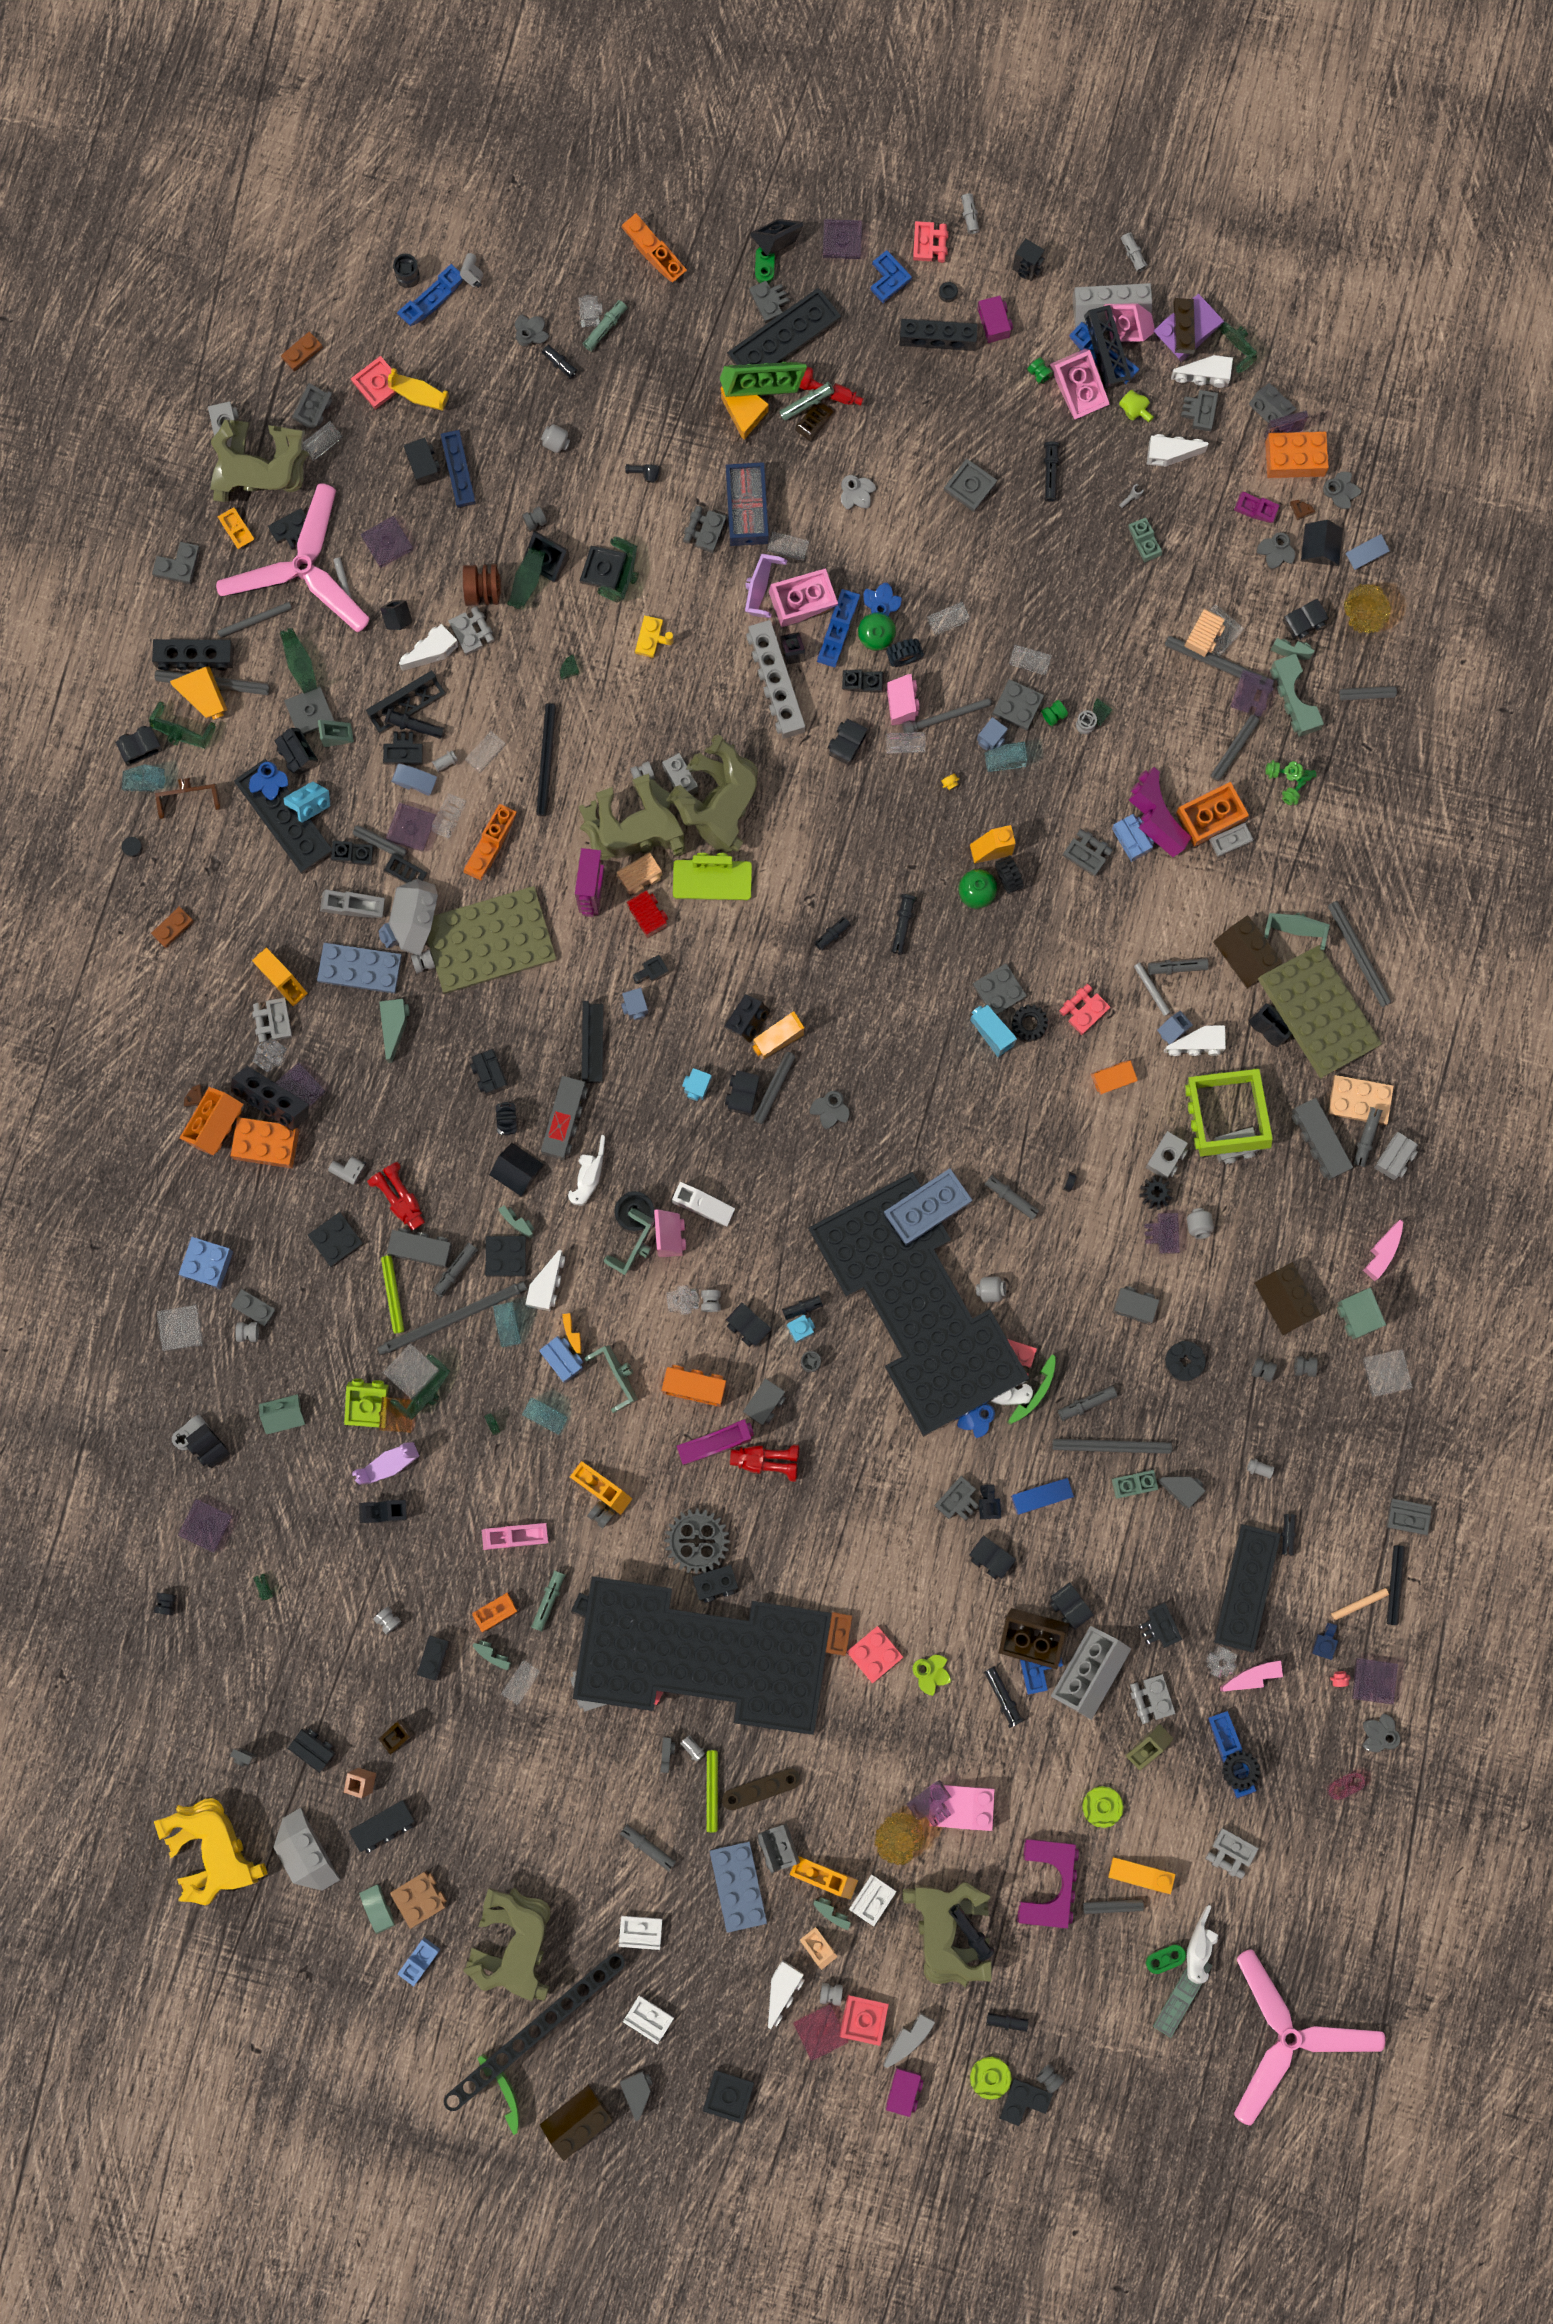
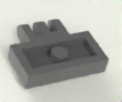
M764 281L749 288V292L765 324L782 314L780 307L790 303V299L786 297V291H782L784 289L782 284L770 289L767 281Z
M1199 390L1198 398L1184 397L1183 402L1187 404H1183L1182 409L1185 411L1181 412V417L1194 419L1193 429L1211 432L1218 393Z
M960 1476L934 1506L948 1519L956 1512L962 1519L967 1521L969 1518L963 1512L966 1510L970 1515L974 1513L969 1508L970 1504L975 1509L979 1508V1505L970 1498L976 1489Z

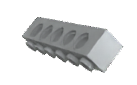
M771 620L748 626L746 638L748 644H752L754 651H752L753 660L755 663L758 662L760 669H757L759 678L764 680L766 687H763L766 699L770 698L771 705H769L771 715L776 716L777 723H775L777 733L782 734L783 739L805 733V724ZM762 641H765L769 645L765 648H762L758 644ZM771 659L774 661V664L766 665L764 661ZM772 677H778L780 681L778 683H772L770 679ZM784 695L786 699L784 701H778L776 699V696ZM787 712L790 713L792 717L789 719H784L781 715Z

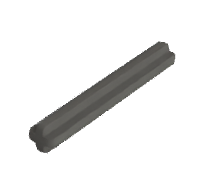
M1251 715L1212 772V779L1220 781L1259 723L1260 719Z
M785 1052L753 1118L756 1123L763 1124L795 1059L793 1053Z

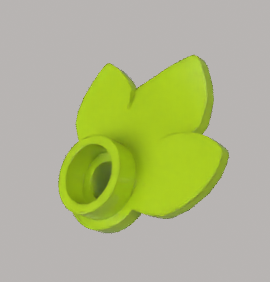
M932 1655L927 1660L919 1659L913 1664V1674L918 1678L919 1688L924 1693L933 1696L936 1685H945L951 1682L948 1672L943 1669L947 1662L945 1657ZM921 1665H924L926 1667L925 1673L919 1672V1667Z

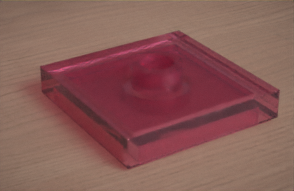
M830 2004L793 2022L811 2061L848 2043L846 2038L839 2037L841 2026Z

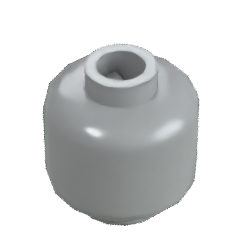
M555 424L550 427L547 426L540 439L543 441V447L554 453H559L562 449L566 450L570 442L567 439L568 431Z
M1203 1208L1194 1209L1187 1216L1189 1234L1196 1239L1208 1238L1214 1231L1212 1214L1204 1211Z
M999 1276L983 1277L980 1280V1284L976 1285V1294L985 1303L1000 1302L1006 1296V1283Z

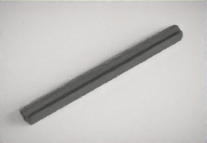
M1168 636L1165 642V646L1266 690H1270L1274 681L1212 653L1207 652L1206 656L1203 657L1195 651L1186 648V642L1172 636Z
M156 670L155 680L170 683V681L187 674ZM214 677L218 688L222 690L268 695L270 691L269 684Z
M1335 901L1329 904L1328 908L1382 1007L1389 1005L1391 999L1339 902Z
M1054 1439L1052 1442L1053 1450L1172 1453V1443L1074 1439Z

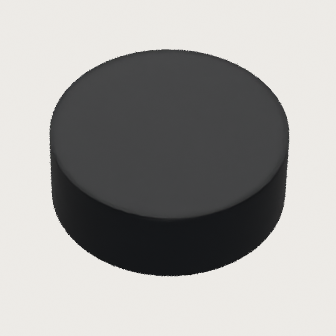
M945 282L940 286L939 297L942 301L952 302L957 298L958 288L954 283Z
M128 837L122 842V850L128 857H136L142 852V844L136 837Z
M1068 1171L1062 1190L1067 1192L1072 1190L1076 1180L1075 1173Z

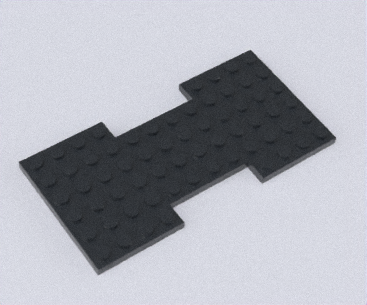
M911 1172L808 1227V1230L845 1297L847 1298L862 1289L868 1295L901 1355L900 1358L885 1365V1369L922 1436L925 1437L1028 1381L1029 1377L992 1311L989 1309L972 1318L934 1251L951 1242L942 1223L910 1244L905 1245L885 1216L884 1211L921 1188L914 1173Z
M591 1576L572 1699L654 1711L657 1691L736 1702L733 1723L814 1735L832 1613L751 1601L748 1621L669 1609L672 1588Z

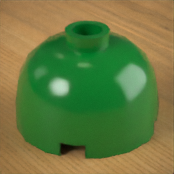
M875 612L866 615L860 621L858 637L867 649L882 651L894 642L896 627L888 615Z
M973 869L967 872L961 878L958 886L960 899L965 905L973 909L989 906L995 900L997 893V883L993 875L983 869Z

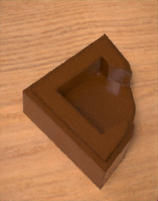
M1300 500L1290 502L1297 520L1313 515L1316 512L1312 505L1300 502Z
M201 1084L193 1086L184 1098L185 1108L199 1105L203 1098Z

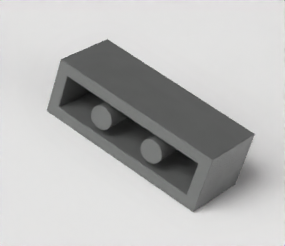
M398 1228V1231L392 1230L387 1249L388 1255L447 1268L452 1244L448 1242L447 1238L437 1236L436 1239L429 1238L428 1234L417 1232V1235L409 1234L410 1230Z

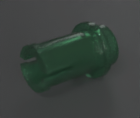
M261 1574L262 1583L258 1576L254 1577L253 1580L259 1592L258 1598L265 1601L273 1597L272 1593L274 1591L269 1587L266 1574Z

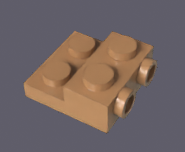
M426 1871L390 1892L410 1929L446 1908L445 1903L447 1900L442 1891H437L434 1886L437 1884L435 1878Z

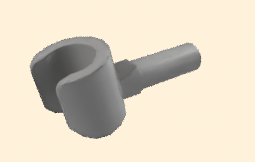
M1135 484L1130 495L1119 504L1121 508L1131 500L1141 497L1144 490L1140 493L1135 491L1139 484Z

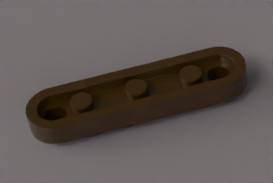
M786 1769L727 1790L722 1797L723 1806L728 1810H736L793 1790L799 1785L800 1776L796 1770ZM787 1776H793L794 1781L792 1783H787ZM730 1796H734L736 1798V1802L734 1804H730L728 1802V1798Z

